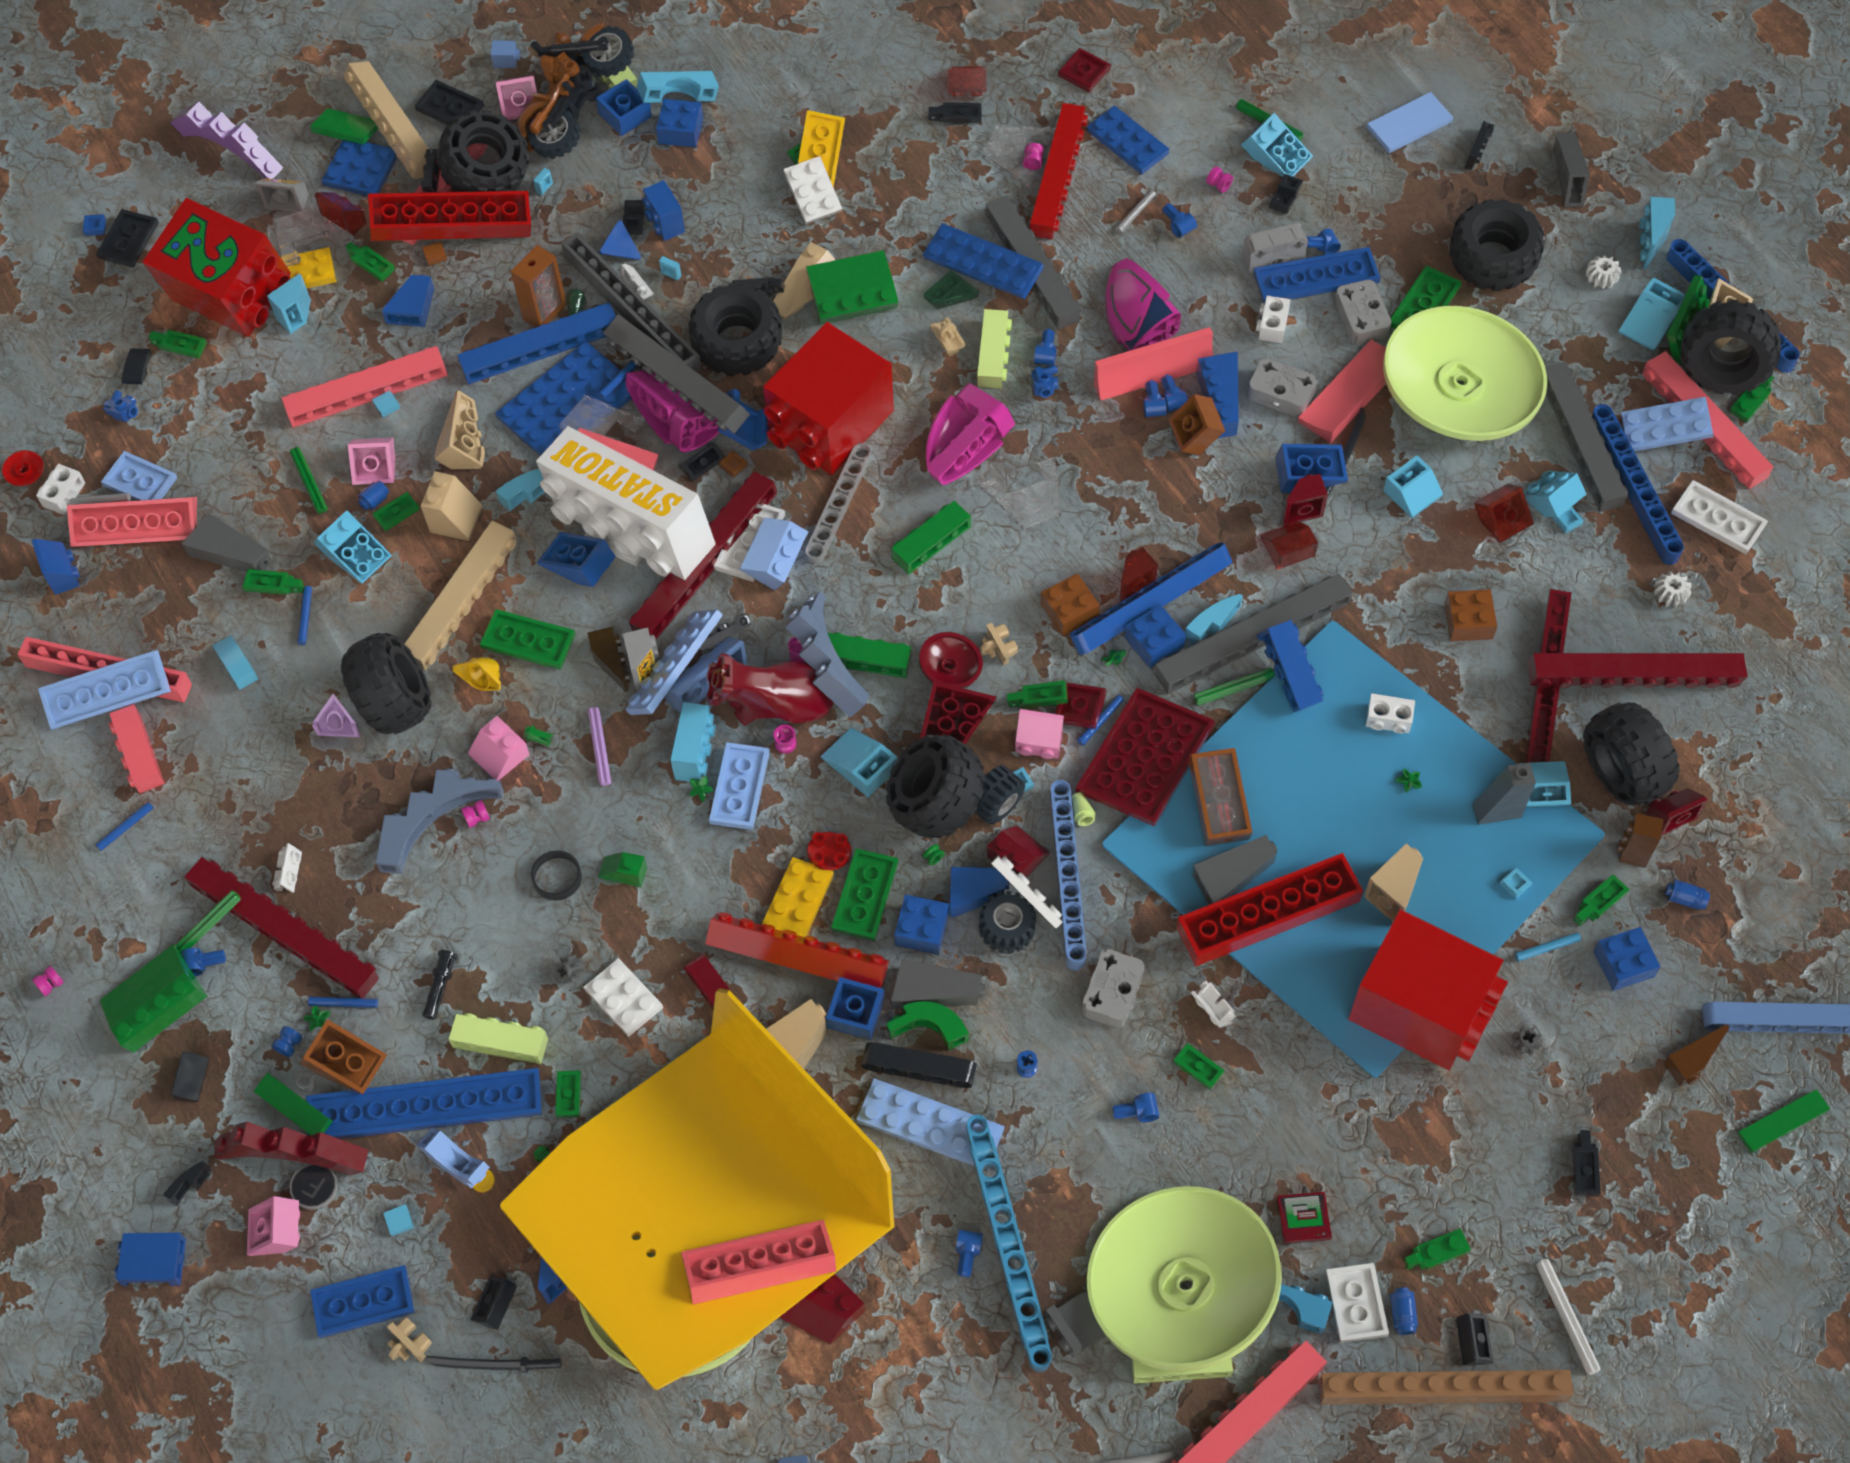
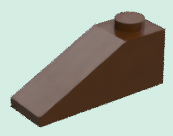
M1727 1024L1667 1057L1663 1064L1679 1087L1686 1083L1692 1085L1701 1079L1700 1074L1729 1030Z

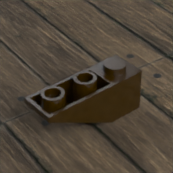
M612 627L588 632L594 661L627 692L626 683L630 682L628 670L623 671L622 665L626 664L623 652H618L617 647L621 646L619 634H614Z

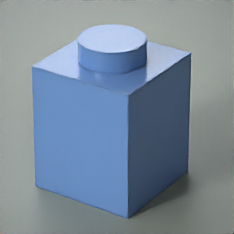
M492 41L491 59L493 67L516 68L517 60H520V49H517L515 41Z

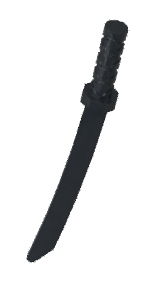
M1363 407L1360 408L1355 425L1343 451L1345 465L1352 454L1366 419ZM1335 485L1325 487L1328 496L1330 495Z
M426 1356L425 1358L427 1362L439 1367L521 1370L522 1373H528V1370L561 1368L562 1365L561 1358L528 1360L527 1357H522L521 1360L466 1359Z

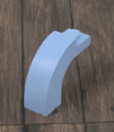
M431 1128L416 1145L442 1169L470 1188H473L476 1183L481 1182L486 1176V1171L490 1168L484 1161L464 1152L445 1134L435 1128Z

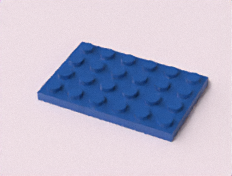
M585 341L499 409L495 415L498 420L541 456L567 426L577 431L579 428L592 432L632 398L626 388V378L604 400L597 398V394L621 370Z

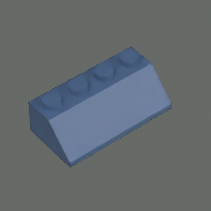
M728 637L726 640L717 643L711 652L701 656L695 665L683 671L682 675L677 678L665 695L666 700L680 714L683 702L700 703L706 698L709 684L706 682L708 666L712 662L716 663L721 653L728 654L739 663L747 664L743 641Z

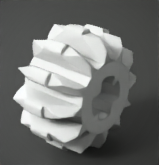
M1605 255L1602 258L1596 256L1594 260L1588 263L1586 270L1588 283H1594V288L1601 286L1602 290L1605 286L1611 289L1613 284L1619 281L1621 274L1619 261H1613V256L1608 259Z
M1671 571L1667 575L1662 574L1654 585V596L1659 597L1658 603L1664 601L1666 607L1670 604L1674 608L1678 607L1679 604L1683 606L1691 595V583L1687 582V576L1680 577V572L1676 573V575Z

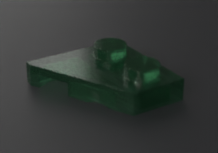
M952 270L924 293V299L937 309L979 297V291Z

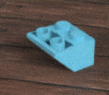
M298 274L267 295L276 320L290 334L307 323L311 302L304 280Z
M1418 455L1386 478L1383 490L1411 518L1443 496V492L1432 469Z
M1549 470L1543 473L1539 480L1530 484L1521 496L1543 516L1558 518L1583 498L1586 492L1577 473Z
M1565 761L1530 763L1536 784L1526 808L1571 805L1570 780Z

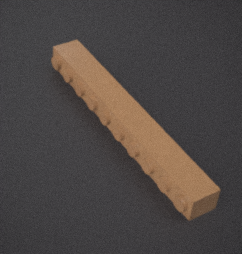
M1570 1370L1322 1373L1319 1378L1321 1405L1568 1402L1573 1396Z

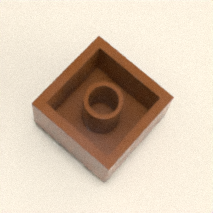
M1194 394L1168 419L1180 450L1184 453L1200 455L1225 432L1215 404L1210 397Z
M1078 573L1041 591L1040 605L1062 636L1099 616L1100 605Z
M1491 589L1448 592L1444 607L1450 642L1493 639L1497 629V621Z

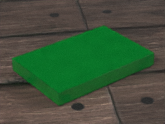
M329 108L310 126L312 133L363 145L378 130L377 125L371 118Z

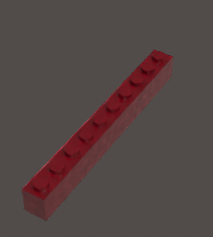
M755 471L750 477L745 479L742 487L732 495L727 505L722 507L717 517L709 523L716 543L685 580L669 572L667 577L657 585L652 595L645 599L642 607L631 616L629 624L632 631L648 628L650 636L654 635L655 641L659 638L715 570L714 564L721 550L728 551L749 526V521L753 519L754 515L760 513L762 509L756 508L758 504L761 506L764 504L768 505L777 495V489L773 480ZM733 534H735L734 537H733V539H732V541H731V543H730V545H729V543H728L727 541L730 539V537H731Z
M1533 653L1527 661L1530 686H1538L1539 688L1559 686L1560 688L1580 686L1581 688L1601 686L1602 688L1622 686L1624 688L1643 686L1645 688L1664 686L1666 688L1706 686L1714 688L1719 685L1735 688L1748 678L1744 653Z
M201 857L184 876L190 887L216 904L230 891L238 893L241 900L229 911L231 914L358 998H364L379 980L375 972L376 968L368 961L363 963L358 960L359 957L353 951L348 949L346 952L341 949V945L333 938L326 939L323 937L324 934L316 927L309 928L301 917L297 915L295 917L288 914L289 911L281 904L274 905L266 894L261 893L259 895L255 892L254 887L245 881L242 884L237 880L238 877L229 870L224 872L220 869L221 866L214 860L210 859L207 861Z

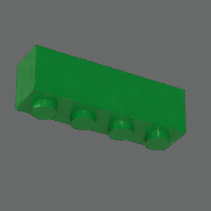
M955 500L949 505H944L937 514L928 517L924 524L911 530L907 537L893 545L891 548L892 560L908 575L971 528V515Z
M839 632L828 633L830 641L846 669L907 679L912 658L911 646H907L904 643H889L881 639H865L862 636H846Z

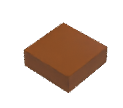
M441 241L422 247L429 266L447 260Z
M733 450L718 463L719 467L732 478L736 477L748 466L747 461Z

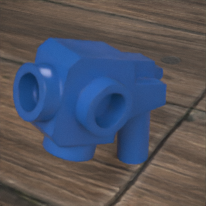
M1056 365L1044 369L1039 366L1032 370L1031 386L1034 395L1047 398L1054 393V389H1058V379L1052 376V374L1058 372Z
M115 390L111 399L105 401L103 410L106 414L113 416L115 420L127 422L131 418H135L138 414L136 400L130 395L121 397L122 393Z

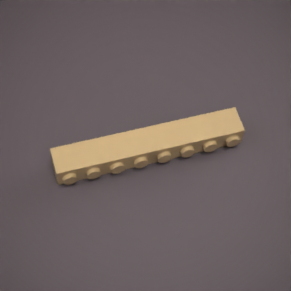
M370 62L348 63L344 74L345 81L358 97L362 106L396 153V156L405 166L406 171L409 172L413 179L424 178L423 166L426 165L424 156L426 149L429 148Z
M491 521L404 644L411 650L422 670L426 671L429 665L435 662L437 654L441 648L443 649L447 645L448 638L458 629L462 618L468 615L474 601L480 598L486 584L492 581L495 571L503 565L509 551L515 548L517 541L513 530Z

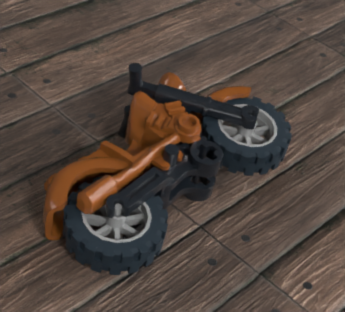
M600 22L587 29L578 42L572 43L571 38L567 34L556 32L554 35L555 44L542 47L536 41L531 43V47L540 57V65L550 87L545 95L539 93L532 94L533 99L515 123L520 130V135H523L526 139L528 153L535 150L538 155L541 154L544 158L550 157V159H555L557 156L563 157L565 153H570L572 148L576 147L578 144L577 140L580 139L579 132H581L576 121L579 117V112L586 100L596 101V97L602 94V90L593 74L596 73L599 77L602 75L604 77L616 76L618 72L625 71L627 65L631 64V59L634 58V46L623 29L620 30L617 26L614 28L612 26L605 27L604 23ZM581 66H587L589 70L584 69Z

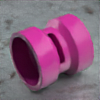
M1038 143L1027 144L1024 151L1023 166L1028 170H1038L1042 167L1044 148Z
M1215 166L1209 172L1206 179L1207 184L1216 186L1217 190L1221 193L1226 192L1233 182V176L1229 173H1223V170L1218 166Z
M795 636L788 642L790 660L805 661L799 656L802 646Z
M789 725L778 726L773 735L775 747L780 753H791L795 750L797 743L795 731Z
M482 800L475 802L471 807L465 806L461 808L469 828L476 826L480 821L486 822L490 820Z
M51 965L44 969L43 974L36 975L31 979L45 997L51 993L54 987H59L65 983Z

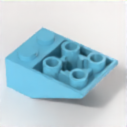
M1275 113L1264 120L1241 144L1254 160L1282 177L1285 174L1293 177L1313 157Z
M1650 197L1648 205L1644 206V217H1640L1639 229H1642L1639 244L1643 247L1640 252V261H1643V269H1647L1668 236L1675 216V198Z
M1653 277L1618 332L1655 351L1670 330L1686 294Z
M348 511L344 512L314 542L331 561L361 584L392 556Z
M852 728L821 755V758L866 797H869L890 777V771L898 761V757L883 744Z

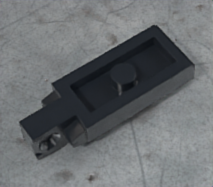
M943 102V105L938 107H929L928 120L950 123H981V103Z
M1483 121L1465 167L1472 170L1475 163L1479 164L1483 155L1480 149L1485 150L1489 140L1487 138L1492 136L1494 124Z
M438 148L426 149L424 156L426 165L423 166L424 180L421 181V188L425 193L437 192L440 174V167L437 165Z
M768 277L732 280V283H737L740 286H744V284L751 285L756 291L760 289L768 296L773 293H784L785 290L782 279Z
M746 613L734 616L733 622L730 625L726 622L716 627L717 631L709 634L698 650L702 651L750 626L751 623Z
M1580 1130V1133H1578V1143H1574L1572 1149L1575 1196L1599 1197L1601 1192L1598 1148H1596V1144L1591 1143L1590 1130Z

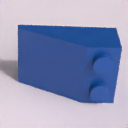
M1282 444L1275 456L1281 493H1291L1299 479L1306 475L1320 474L1325 487L1347 483L1348 481L1342 445Z
M560 532L537 563L578 585L594 587L616 556L604 539Z

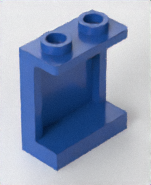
M736 389L726 392L725 394L739 403L750 415L735 433L728 429L723 431L720 427H718V432L752 451L766 445L768 440V422L764 410L756 411L740 401V392Z
M180 1232L123 1233L122 1241L118 1244V1255L120 1258L119 1264L115 1267V1278L122 1286H128L129 1283L167 1282L170 1286H181L186 1246L185 1237Z

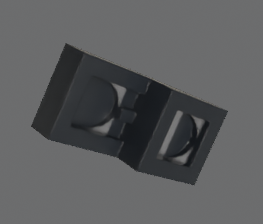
M1285 174L1278 185L1277 192L1270 201L1269 208L1288 214L1303 184V180Z
M624 200L623 224L629 235H643L645 206L642 200Z
M130 348L123 368L122 384H143L148 374L146 366L152 356L150 349Z
M203 1161L195 1164L181 1174L163 1195L170 1203L178 1206L190 1187L197 1190L201 1188L212 1172L211 1168Z

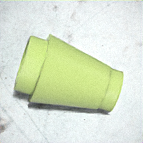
M1081 792L1075 793L1071 797L1074 820L1079 826H1088L1095 821V811Z

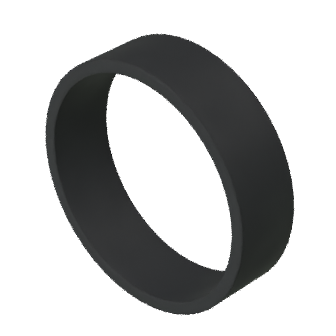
M554 850L544 853L535 861L531 870V879L539 895L548 900L558 901L572 896L578 890L582 880V873L579 863L573 855L565 851ZM563 858L575 864L578 869L577 878L572 886L565 891L550 893L537 886L535 881L536 873L541 865L548 860Z

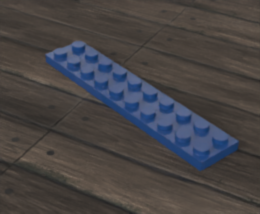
M538 1068L367 1088L363 1095L349 1090L306 1096L308 1103L333 1121L325 1131V1134L338 1139L542 1115L540 1071Z

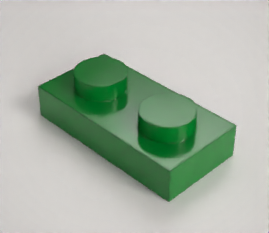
M406 492L372 514L386 532L419 511L420 508L410 494Z
M1188 1043L1173 1060V1064L1210 1091L1225 1072L1223 1068Z
M557 1071L556 1118H580L581 1071Z

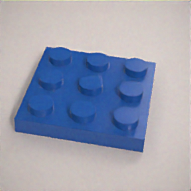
M343 140L322 179V183L324 186L364 196L379 194L398 157L394 150L389 147L368 142L363 145Z

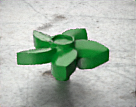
M1112 649L1109 652V656L1101 657V659L1106 661V667L1113 662L1117 666L1122 662L1126 650L1116 651Z
M1404 768L1403 777L1395 780L1397 783L1404 784L1406 793L1412 787L1415 789L1422 788L1421 782L1418 780L1420 772L1415 771L1410 774Z
M706 776L700 780L690 779L693 789L689 796L699 795L702 802H705L706 793L714 791L713 788L707 786L708 780Z
M314 1006L311 1012L312 1015H307L303 1018L306 1022L311 1023L309 1027L311 1033L318 1026L322 1028L325 1020L330 1016V1011H320L318 1007Z

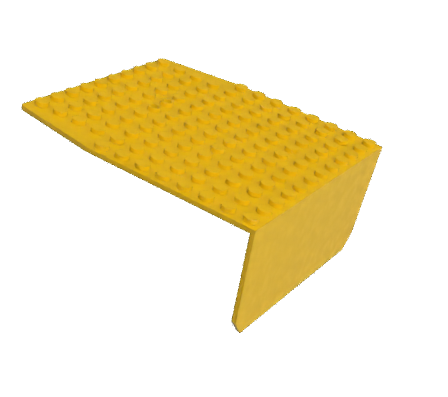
M721 988L715 994L712 1028L709 1036L568 1135L500 1204V1208L654 1390L661 1389L748 1342L894 1228L891 1170L881 1150L730 990ZM824 1220L835 1254V1272L698 1304L692 1303L681 1252ZM636 1235L640 1236V1239L638 1240L632 1239ZM648 1253H655V1256H654V1257H648L647 1254H648Z

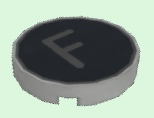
M311 1164L301 1167L293 1175L290 1182V1193L293 1200H299V1206L310 1211L328 1206L338 1191L337 1177L333 1170Z

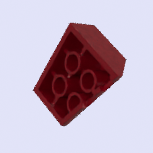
M934 681L920 740L926 735L937 734L942 736L945 734L966 745L997 699V696Z
M834 1274L779 1318L831 1345L866 1310L865 1303Z

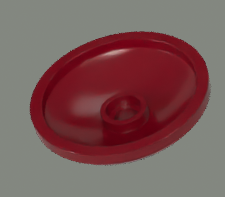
M941 632L932 635L923 643L919 653L920 668L932 683L935 681L959 688H967L976 682L983 668V659L978 647L967 637L954 632Z

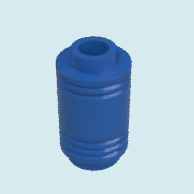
M1676 879L1672 883L1668 882L1665 889L1668 901L1697 910L1705 909L1710 898V892H1707L1705 888Z
M1396 1288L1394 1293L1390 1294L1393 1325L1398 1335L1417 1333L1418 1319L1414 1292L1409 1291V1288Z

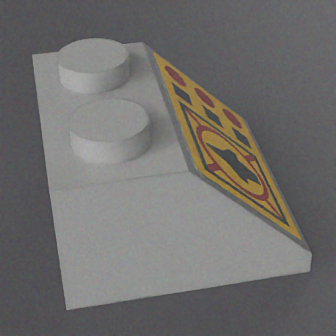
M264 178L256 182L265 209L293 212L304 211L309 195L305 182L282 180L279 178Z
M648 628L623 633L636 691L641 688V682L646 677H649L653 671L652 667L656 663L655 659L659 658L654 635L650 636Z

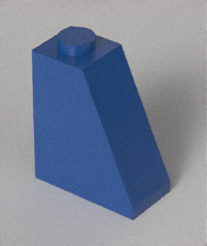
M411 275L382 310L386 324L425 327L434 293L431 276Z
M951 867L950 917H957L982 907L985 901L988 902L990 896L996 897L998 892H1002V895H1004L1005 890H1009V881L996 868Z

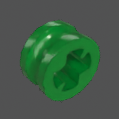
M938 844L932 845L923 854V858L928 860L930 866L937 864L945 855L943 850H939L940 846Z

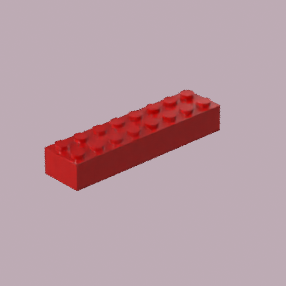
M528 191L368 194L371 241L531 237Z
M1341 853L1178 917L1176 929L1196 967L1356 904L1361 900L1363 889L1345 855Z

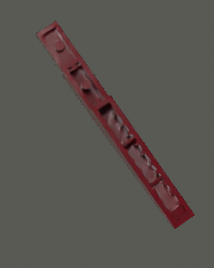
M1555 589L1549 590L1539 653H1564L1572 592ZM1535 686L1526 763L1550 762L1559 686L1547 688Z

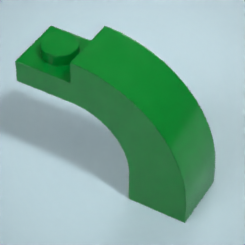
M920 1001L906 1004L903 1006V1016H894L886 1023L890 1039L912 1029L924 1027L937 1032L948 1051L969 1041V1032L959 1016L949 1008L934 1002Z

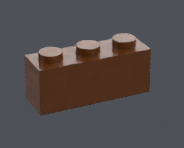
M1636 813L1633 820L1628 821L1627 828L1623 831L1621 840L1618 841L1616 853H1620L1619 862L1646 868L1661 839L1664 819Z

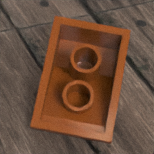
M327 1019L299 1064L326 1079L363 1095L387 1054Z

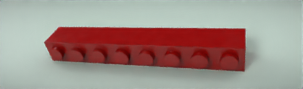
M1069 103L1062 104L1030 221V229L1036 237L1053 239L1054 233L1059 231L1060 220L1058 218L1063 216L1064 205L1062 203L1067 201L1068 190L1066 188L1071 186L1072 175L1070 173L1075 171L1076 159L1074 158L1079 156L1080 144L1078 143L1083 141L1084 130L1082 128L1083 126L1086 127L1088 122V115H1085L1086 106Z
M725 912L716 913L710 919L705 944L835 981H839L841 977L878 988H883L889 964V960L884 959L883 956L878 954L868 955L856 948H842L834 942H820L813 936L802 937L791 930L780 931L772 925L755 924L751 919L733 918L731 914Z

